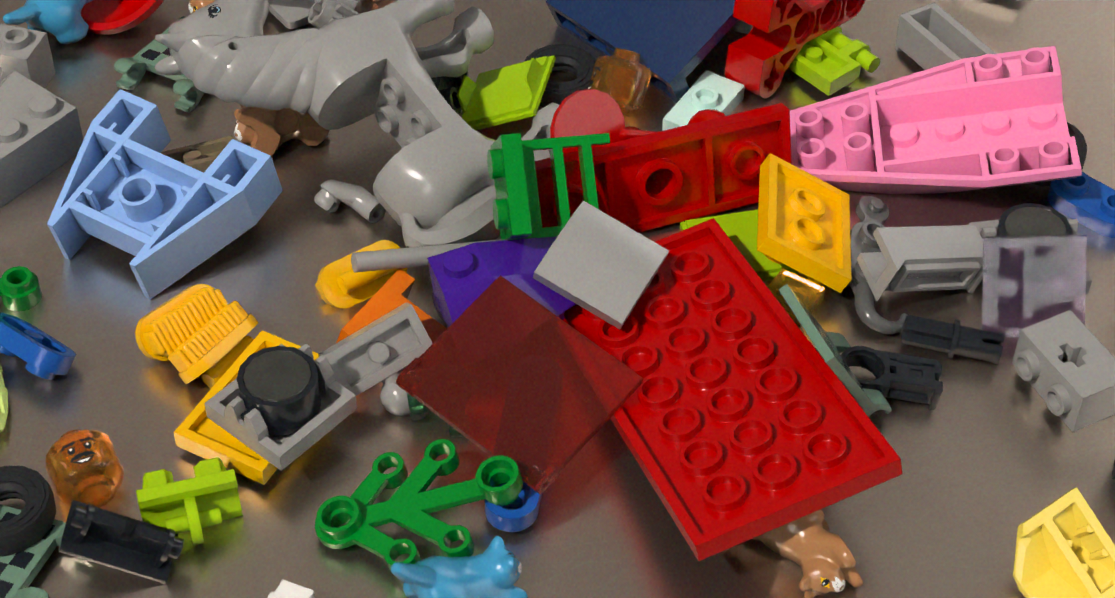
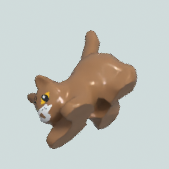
M246 107L236 109L234 112L236 117L235 137L240 142L251 145L250 147L270 156L288 140H301L307 146H317L326 139L330 131L320 126L307 112L300 113L290 108L271 110Z
M822 509L752 538L753 540H761L770 550L793 561L802 568L803 578L798 586L801 591H805L804 598L825 595L829 592H840L845 587V581L855 588L861 587L864 584L855 568L857 563L842 538L838 534L830 532Z

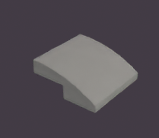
M583 201L534 271L533 279L621 330L639 298L645 293L667 257L669 250Z

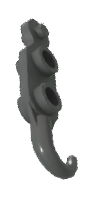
M864 196L856 206V214L861 222L856 223L850 231L852 280L849 282V285L853 290L856 313L861 321L874 331L892 335L902 332L904 320L909 314L902 313L897 321H890L884 319L876 312L874 308L875 297L857 261L860 253L881 252L873 233L877 227H885L883 224L889 217V208L882 200L876 197Z

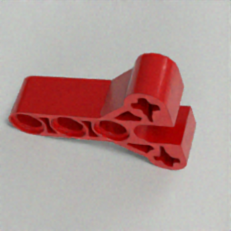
M735 0L733 17L752 25L753 28L746 36L728 45L725 77L745 85L746 90L764 99L769 98L778 89L785 71L805 43L856 17L861 11L865 0Z

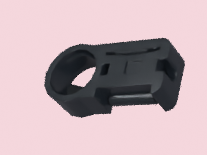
M853 346L841 354L848 367L865 368L877 378L875 380H863L856 377L862 388L878 390L885 399L887 397L929 404V410L936 408L943 392V382L939 381L942 375V365L938 360L880 351L866 346Z

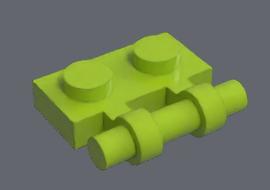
M838 26L805 43L788 69L830 96L858 79L861 67L869 73L874 72L880 65V58L871 53L870 47L861 40H851L842 34V29Z

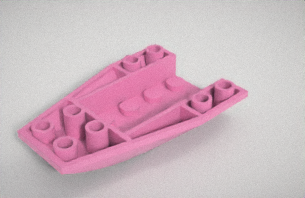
M1056 46L963 58L790 111L792 165L840 190L881 194H936L1069 179L1082 175L1075 136L1070 137L1062 96V74Z

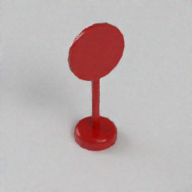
M596 89L577 90L564 98L554 112L550 127L551 138L609 133L610 143L658 132L625 129V119L619 104L608 93ZM715 109L701 110L690 118L687 125L723 117L725 114ZM578 147L563 148V154L578 151Z

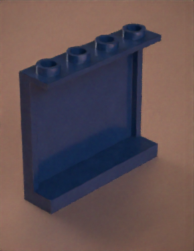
M546 0V4L558 26L675 103L689 90L685 80L686 77L739 20L733 17L735 0Z

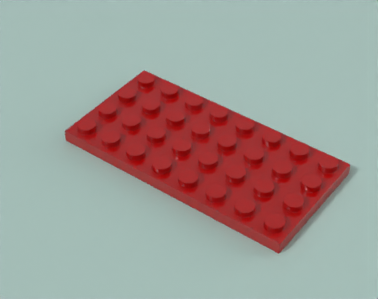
M714 218L655 241V243L669 250V253L645 293L639 298L621 330L577 304L564 312L565 319L553 326L698 561L903 474L901 458Z

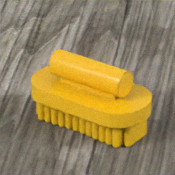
M380 240L355 252L399 249L400 247L392 241ZM351 253L325 265L318 274L315 286L326 304L340 309L350 308L371 298L398 269L355 273L352 269ZM401 268L407 273L408 268Z
M207 284L192 285L143 316L137 323L135 330L136 342L142 353L155 361L169 360L168 356L228 305L220 289H215Z
M233 301L172 352L168 359L179 371L178 376L185 384L192 382L202 374L203 382L211 389L254 340L252 337L247 336V334L259 322L252 313L247 314L237 301Z

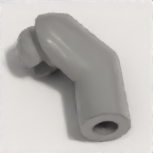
M332 179L320 185L322 189L314 197L315 203L329 213L335 212L340 202H343L370 223L380 221L386 212L378 199L362 186Z

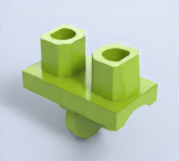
M219 457L199 461L193 467L195 477L174 482L172 472L165 469L145 473L142 489L136 490L142 521L165 529H173L175 534L190 531L193 546L204 544L201 528L223 524V520L243 516L234 469L226 470Z

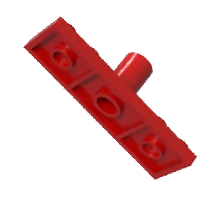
M778 103L593 147L592 156L599 210L619 220L636 232H642L758 203L760 165L769 153L792 164L790 109L783 103ZM632 126L625 127V129L641 130ZM578 151L563 154L570 218L584 201ZM550 158L535 161L542 228L558 226Z

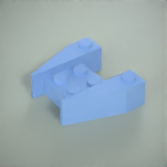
M119 89L91 121L47 225L64 258L71 260L91 235L134 255L135 257L129 265L144 296L151 300L255 226L283 189L272 157L234 139H231L204 173L161 154L171 141V138L157 105Z

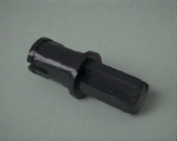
M913 315L906 316L901 332V342L904 344L945 352L948 359H952L954 355L992 362V364L996 365L999 364L1003 350L1001 343L1004 342L1005 333L1002 332L996 333L962 326L958 319H955L952 324Z

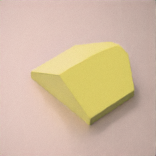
M1077 487L1069 490L1018 525L1013 577L1019 591L1026 598H1115V545Z

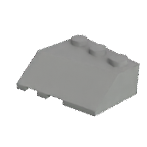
M15 70L0 81V208L75 157L83 142L77 108Z

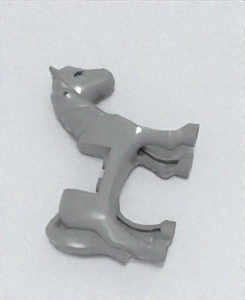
M215 0L213 3L171 24L168 34L155 35L156 41L169 47L170 56L160 60L155 65L156 72L166 76L183 74L193 81L197 89L204 93L212 94L226 103L236 102L246 107L271 110L290 108L300 113L307 112L326 130L340 129L375 114L381 129L386 133H390L402 149L378 173L373 184V194L388 214L402 227L406 248L496 240L500 236V229H496L493 218V200L496 199L495 182L489 177L487 152L496 140L487 138L474 130L451 108L431 79L441 76L459 77L467 73L472 55L481 54L494 44L493 28L488 17L481 9L472 6L455 18L453 31L449 36L439 43L415 48L411 41L412 34L416 28L424 23L452 13L455 0H397L379 9L332 20L319 29L307 28L273 35L263 34V26L269 12L268 0ZM552 102L539 110L536 116H533L532 128L521 139L551 138L550 127L554 112L559 107V104ZM549 150L534 151L535 161L550 158Z

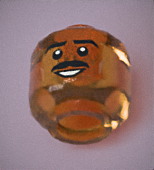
M615 48L613 56L602 55L597 58L588 89H596L608 93L619 104L623 116L629 117L630 110H639L644 104L651 71L647 66L639 63L641 54Z
M76 429L66 432L51 446L45 457V468L54 491L60 501L68 506H71L72 501L76 500L85 504H94L95 507L100 508L114 498L123 483L124 469L109 437L100 431Z

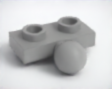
M406 302L322 351L318 356L324 355L327 357L334 372L335 381L353 392L356 396L382 381L383 386L380 392L382 405L393 415L405 416L418 408L422 394L418 383L409 376L401 375L399 370L433 351L435 347L412 304Z

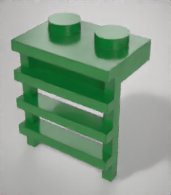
M521 133L500 135L487 152L489 177L495 182L496 199L493 200V218L496 229H500L501 241L555 237L564 228L570 219L563 148L578 147L584 201L599 209L591 146L609 144V133L522 140ZM549 150L558 223V226L542 228L534 151Z

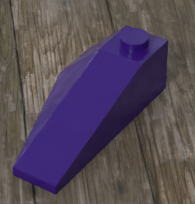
M557 236L476 242L427 258L434 298L466 368L515 352L528 343V335L545 324L553 327L565 319L564 312L576 305V303L533 279L534 271Z

